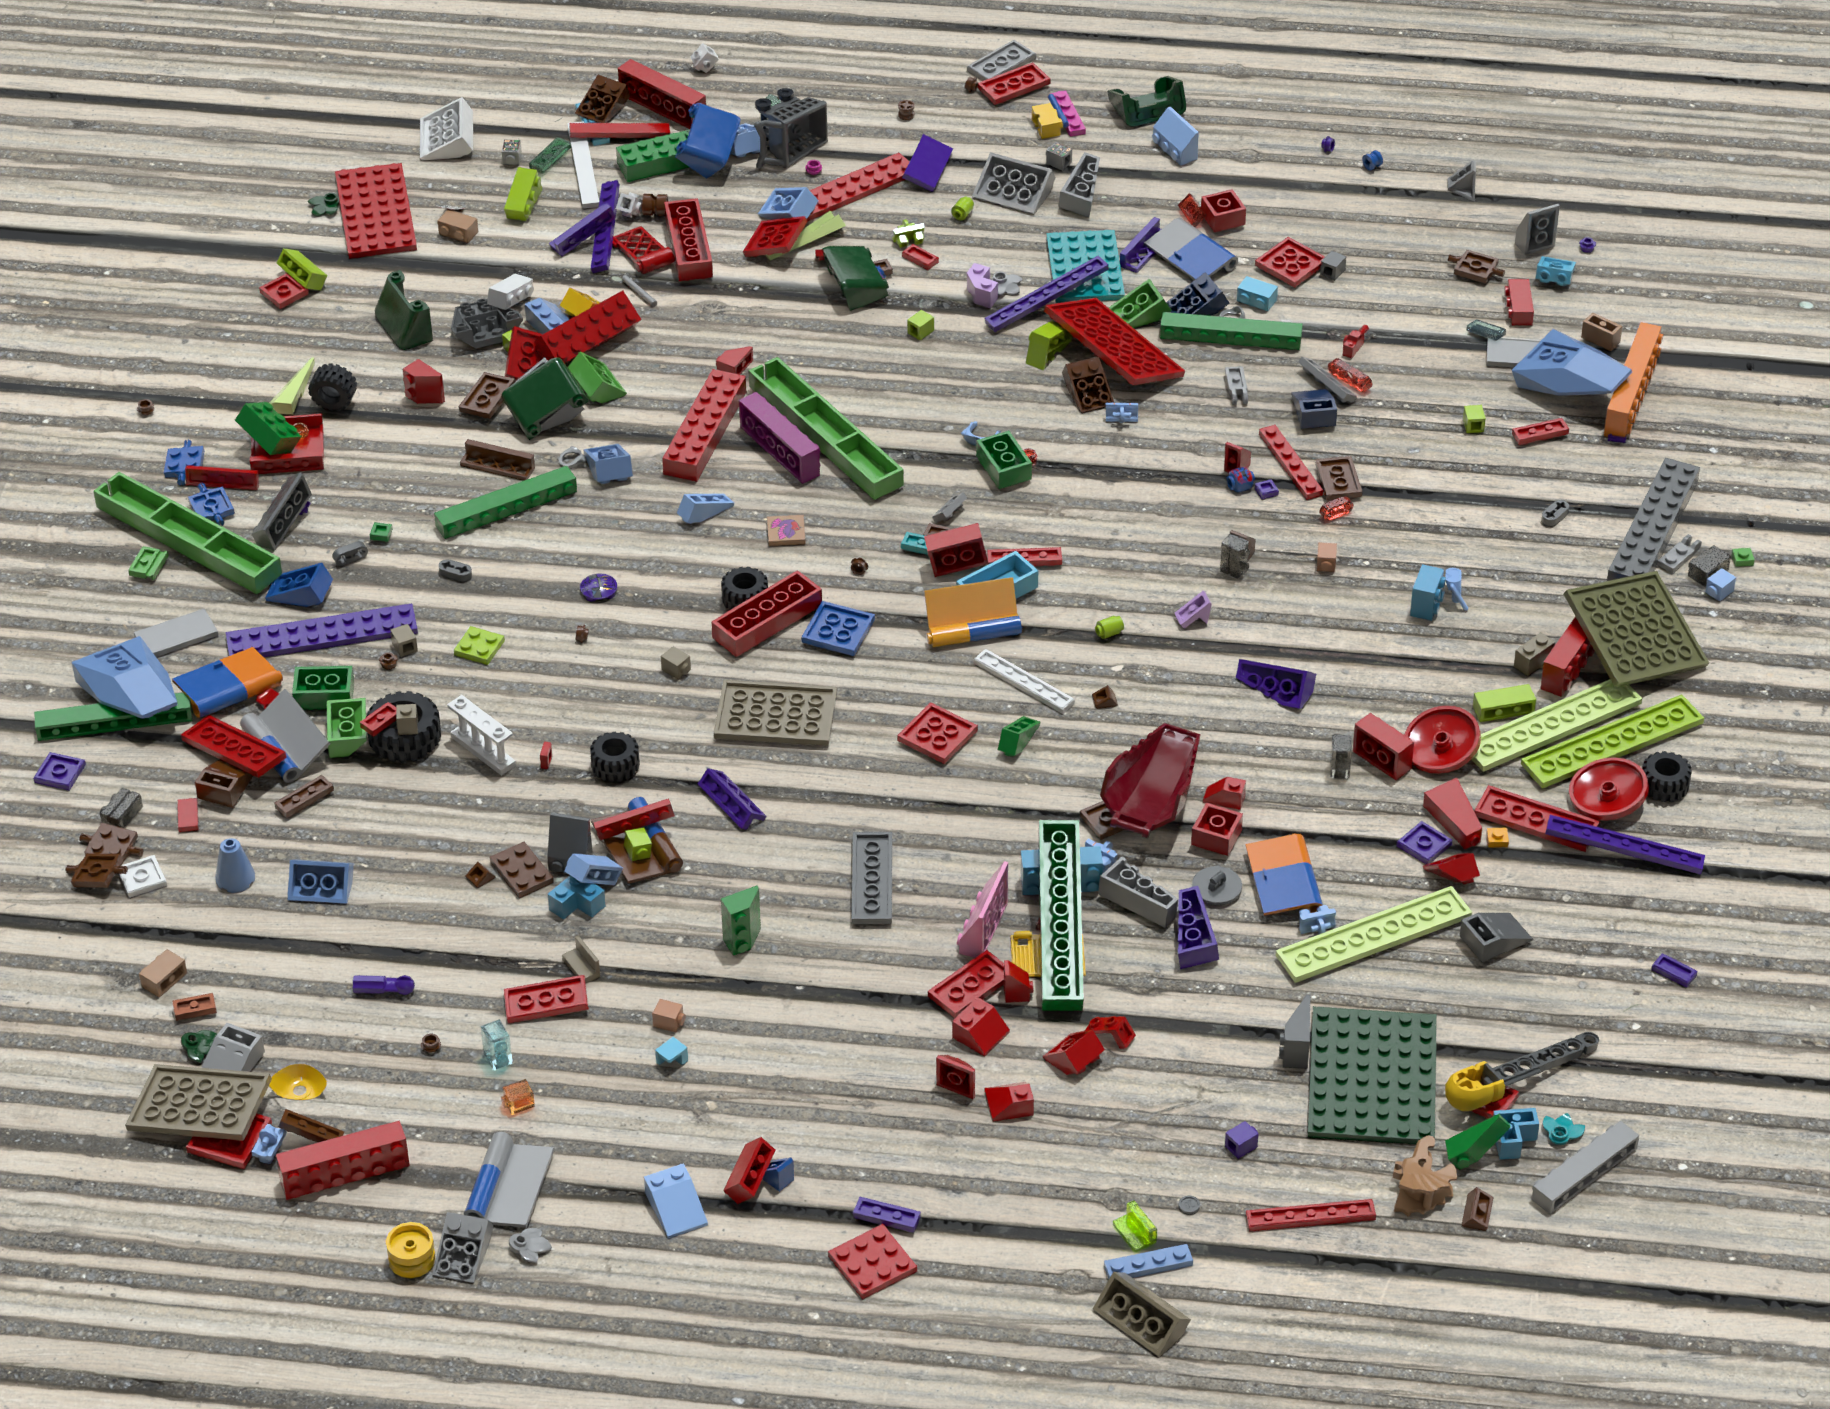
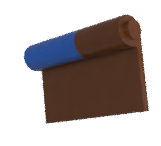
M636 797L629 802L627 811L591 819V823L595 828L594 822L646 806L648 803L644 797ZM659 821L640 827L645 828L652 843L650 858L631 861L624 847L625 833L602 840L614 862L623 867L621 873L628 884L674 873L683 866L682 858Z

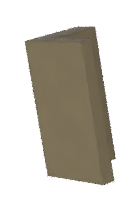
M579 935L576 936V948L562 954V960L575 976L584 975L585 981L588 983L600 977L599 960Z

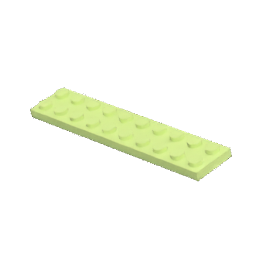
M1610 679L1481 734L1480 747L1471 760L1483 772L1636 707L1642 704V698L1630 685L1615 687Z
M1450 886L1276 950V957L1293 981L1297 983L1459 923L1462 919L1471 916L1472 911L1455 889Z

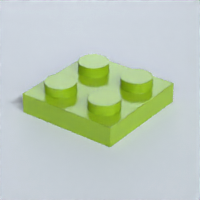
M470 626L454 648V655L488 665L505 642L504 635Z

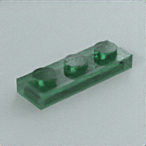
M559 137L555 138L529 163V169L537 170L542 174L545 173L571 148V142Z

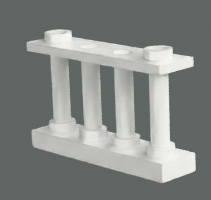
M463 695L447 704V707L456 713L459 719V727L450 732L452 739L501 776L516 767V761L505 753L504 742L513 736L511 731Z

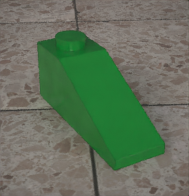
M1022 716L1002 728L997 750L1010 757L1021 753L1039 728L1041 722Z
M1497 1114L1445 1140L1448 1160L1459 1170L1478 1162L1511 1128L1510 1124L1500 1114Z

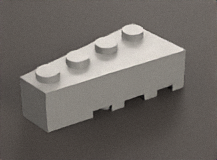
M1084 152L1060 191L1058 207L1086 217L1090 216L1100 157Z

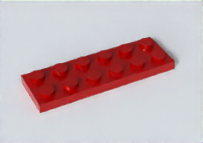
M208 715L181 734L182 741L258 778L287 758L285 751L211 715Z
M1490 785L1487 786L1474 810L1479 818L1583 852L1587 851L1589 845L1545 834L1549 816L1553 815L1599 827L1600 823L1598 820Z

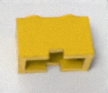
M1051 103L1032 106L1031 120L1035 127H1039L1037 131L1041 139L1060 136L1063 123L1061 118H1058L1057 110L1052 107Z

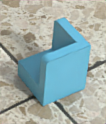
M672 1037L655 1050L656 1063L661 1065L665 1061L671 1063L676 1060L681 1065H684L688 1062V1049L684 1044Z

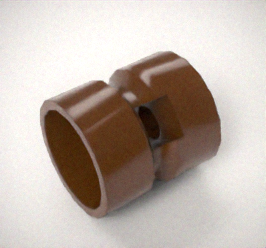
M643 194V216H653L654 213L657 216H665L664 202H668V194H658L657 196Z

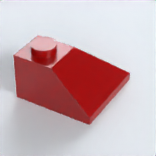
M1473 853L1456 854L1423 865L1424 870L1453 882H1462L1463 885L1474 882V878L1480 876Z
M938 1055L936 1057V1085L974 1099L975 1069L959 1058L950 1055Z
M1020 1082L984 1088L993 1122L1034 1116V1098L1030 1083Z

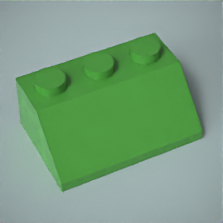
M579 352L568 366L575 380L579 382L580 388L587 393V398L593 402L596 400L603 404L627 394L605 363L587 354Z
M366 698L327 701V740L330 742L328 746L330 758L350 756L367 741L366 731L360 728V721L366 718Z

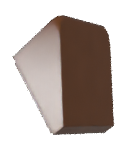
M1108 685L1092 694L1097 709L1118 706L1116 695Z
M478 861L465 875L477 888L496 877Z

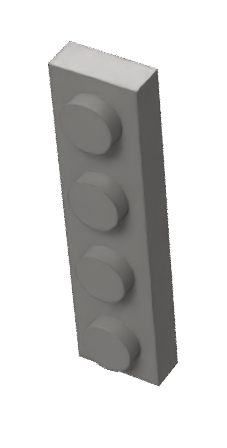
M1301 357L1298 363L1303 366V370L1315 376L1314 379L1319 383H1324L1328 391L1335 392L1339 400L1343 402L1355 401L1357 396L1315 361Z

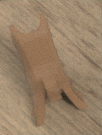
M1426 1136L1418 1140L1412 1157L1395 1162L1392 1178L1400 1180L1398 1186L1400 1189L1394 1206V1212H1403L1407 1217L1413 1212H1419L1424 1215L1425 1212L1433 1210L1436 1205H1445L1446 1197H1453V1188L1450 1181L1457 1180L1455 1166L1450 1163L1438 1171L1431 1170L1432 1154L1428 1151V1148H1434L1435 1138L1433 1136Z

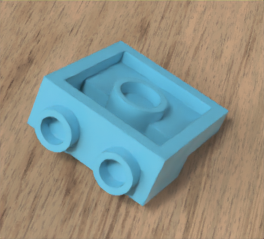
M1542 256L1537 265L1535 279H1539L1540 282L1549 283L1550 281L1557 282L1556 284L1561 286L1570 285L1576 262Z

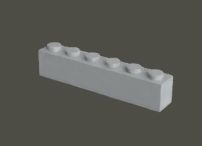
M1619 1121L1614 1126L1611 1125L1601 1136H1596L1589 1145L1580 1148L1577 1154L1567 1158L1557 1169H1552L1545 1178L1537 1180L1532 1187L1531 1200L1549 1214H1552L1634 1152L1638 1147L1639 1134L1622 1121Z

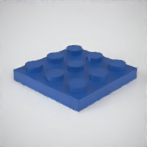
M822 601L804 631L801 642L855 656L875 620V614Z

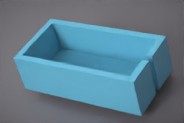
M1014 551L956 581V586L1013 577L1015 598L1017 599L1038 588L1039 571L1017 551Z

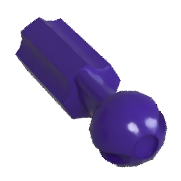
M368 975L353 976V993L398 992L399 994L407 995L413 992L415 987L414 980L407 975L398 978Z

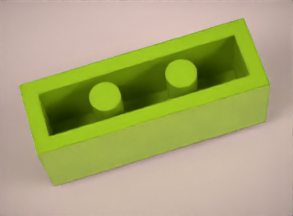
M283 248L276 263L307 289L321 291L328 276L296 250Z
M1529 684L1474 693L1473 709L1479 722L1530 714L1535 712L1536 697Z

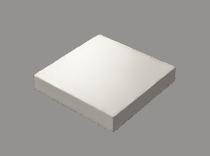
M155 855L121 865L128 868L127 874L118 875L129 898L167 886L166 879Z

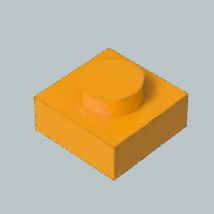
M1487 828L1488 848L1508 847L1507 828Z

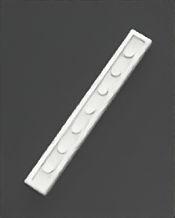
M567 123L583 209L599 207V198L587 138H571L569 123Z

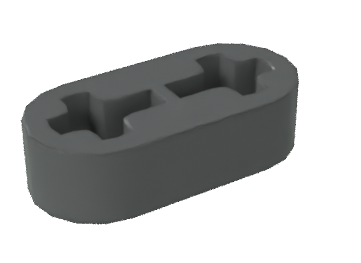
M1564 500L1553 502L1543 511L1542 524L1547 527L1556 526L1568 515V502Z
M357 541L336 549L332 554V558L338 566H344L363 559L368 554V549L363 542Z
M449 559L442 560L439 563V573L443 577L460 582H467L472 579V568L470 565Z

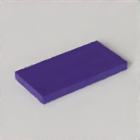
M923 134L902 178L933 192L953 148Z

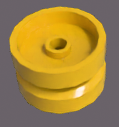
M408 1222L394 1227L388 1233L386 1238L388 1261L391 1270L395 1274L404 1278H416L428 1273L432 1269L436 1256L432 1232L428 1227L420 1223Z

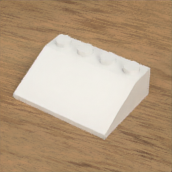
M463 97L420 118V159L422 161L460 158L473 151V110Z

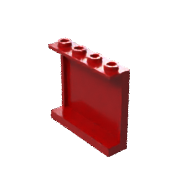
M322 414L284 416L285 421L294 426L302 436L291 453L270 455L251 437L250 467L251 470H258V474L324 469V427Z

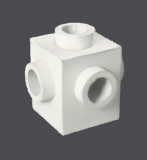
M704 43L690 57L693 67L705 73L719 60L716 52Z
M631 192L628 195L621 193L616 209L622 211L624 216L632 218V215L639 217V214L642 212V200L638 198L639 195Z

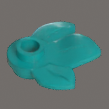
M1568 1113L1559 1116L1556 1120L1550 1116H1545L1542 1123L1543 1128L1549 1133L1550 1141L1557 1145L1566 1144L1570 1139H1578L1585 1131V1125H1574Z

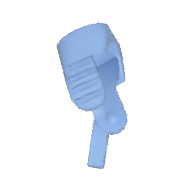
M977 421L971 422L961 432L966 442L976 446V440L985 438L971 433L977 426Z
M1448 568L1445 571L1448 590L1452 591V601L1460 603L1464 611H1467L1468 606L1461 596V570L1458 568Z

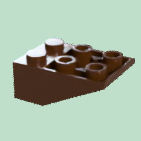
M598 74L575 114L595 122L607 123L627 102L630 96L627 85Z
M1099 357L1065 364L1062 375L1066 387L1081 413L1106 408V403H1114Z
M219 759L204 768L196 779L197 799L233 808L253 775Z

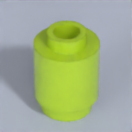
M967 196L960 198L951 209L953 217L957 220H964L973 210V200Z
M1111 616L1097 621L1095 626L1097 636L1102 639L1119 634L1124 630V623L1120 616Z

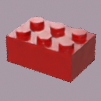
M979 523L924 536L935 577L989 564Z
M1371 712L1355 723L1352 752L1395 781L1412 769L1413 740Z

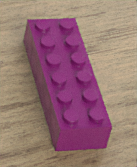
M757 392L739 400L740 428L802 484L820 476V448L817 444H814L807 435L803 434L796 425H793L786 416L777 411L776 407L768 403Z

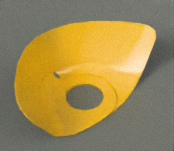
M293 1064L275 1073L271 1077L272 1080L269 1084V1087L283 1098L308 1100L321 1095L327 1086V1081L314 1067L305 1064ZM297 1086H304L306 1093L298 1096L293 1093V1090Z

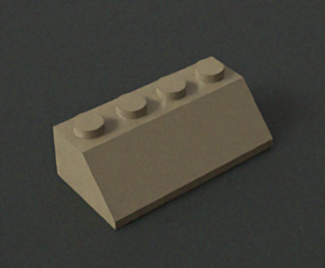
M1123 1272L1112 1273L1093 1307L1094 1311L1158 1357H1161L1182 1337L1191 1321L1186 1315Z

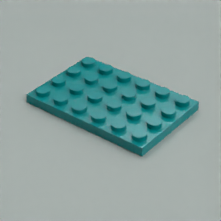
M1115 230L1046 233L1052 281L1098 255L1109 266V270L1055 299V303L1097 298L1100 301L1120 300L1125 296Z

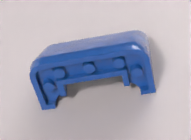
M697 103L693 104L689 109V116L693 118L688 138L677 145L675 157L707 179L722 169L727 163L741 119L735 114Z

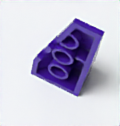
M1239 659L1236 678L1283 706L1302 709L1313 693L1317 674L1305 670Z

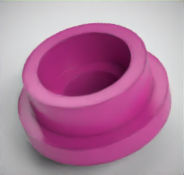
M810 160L807 162L805 169L807 173L816 175L822 171V165L818 160Z

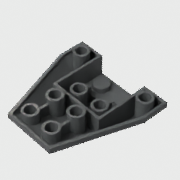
M484 298L474 303L466 302L455 307L451 331L457 338L475 349L503 342L502 334L512 330L514 326L519 327L523 322L521 314L511 308L504 310L487 304L488 299Z

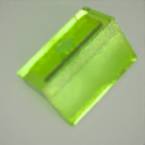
M1135 1200L1128 1202L1126 1215L1113 1220V1226L1132 1250L1138 1252L1157 1242V1228Z

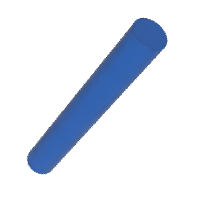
M1049 94L1048 99L1052 107L1057 110L1058 118H1061L1063 127L1067 128L1069 126L1067 118L1055 96Z

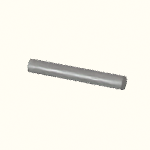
M627 275L622 277V281L652 307L657 305V301Z

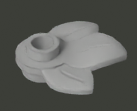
M1001 271L994 273L992 281L998 282L999 296L1004 293L1008 295L1020 293V288L1017 285L1022 281L1020 276L1015 274L1007 275Z
M537 1228L524 1229L521 1234H514L509 1239L511 1251L520 1254L522 1259L532 1263H537L538 1254L550 1251L552 1246L547 1239L541 1237L542 1231Z

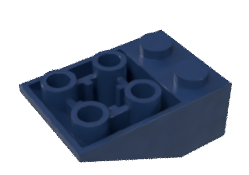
M1206 272L1166 302L1172 310L1171 313L1206 316L1215 315L1230 304L1223 292Z
M1327 389L1291 392L1301 429L1336 426L1337 406L1334 397Z

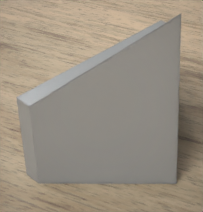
M1473 160L1447 178L1450 191L1475 202L1476 163Z

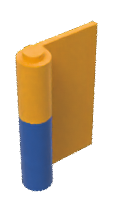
M1013 577L924 591L929 633L926 636L928 644H931L932 647L1022 633L1021 620L1017 614Z

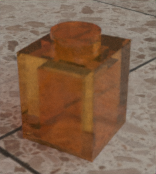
M526 1079L502 1087L503 1096H501L503 1107L508 1108L511 1115L535 1107L534 1093Z

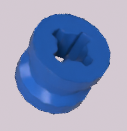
M1374 150L1370 154L1363 155L1362 162L1367 170H1373L1375 166L1379 167L1383 164V157L1379 151Z

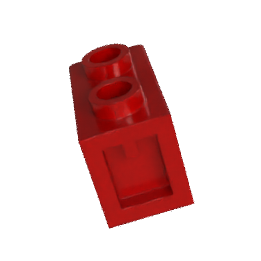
M1125 1016L1095 1017L1085 1029H1093L1095 1034L1111 1033L1120 1049H1126L1136 1036Z

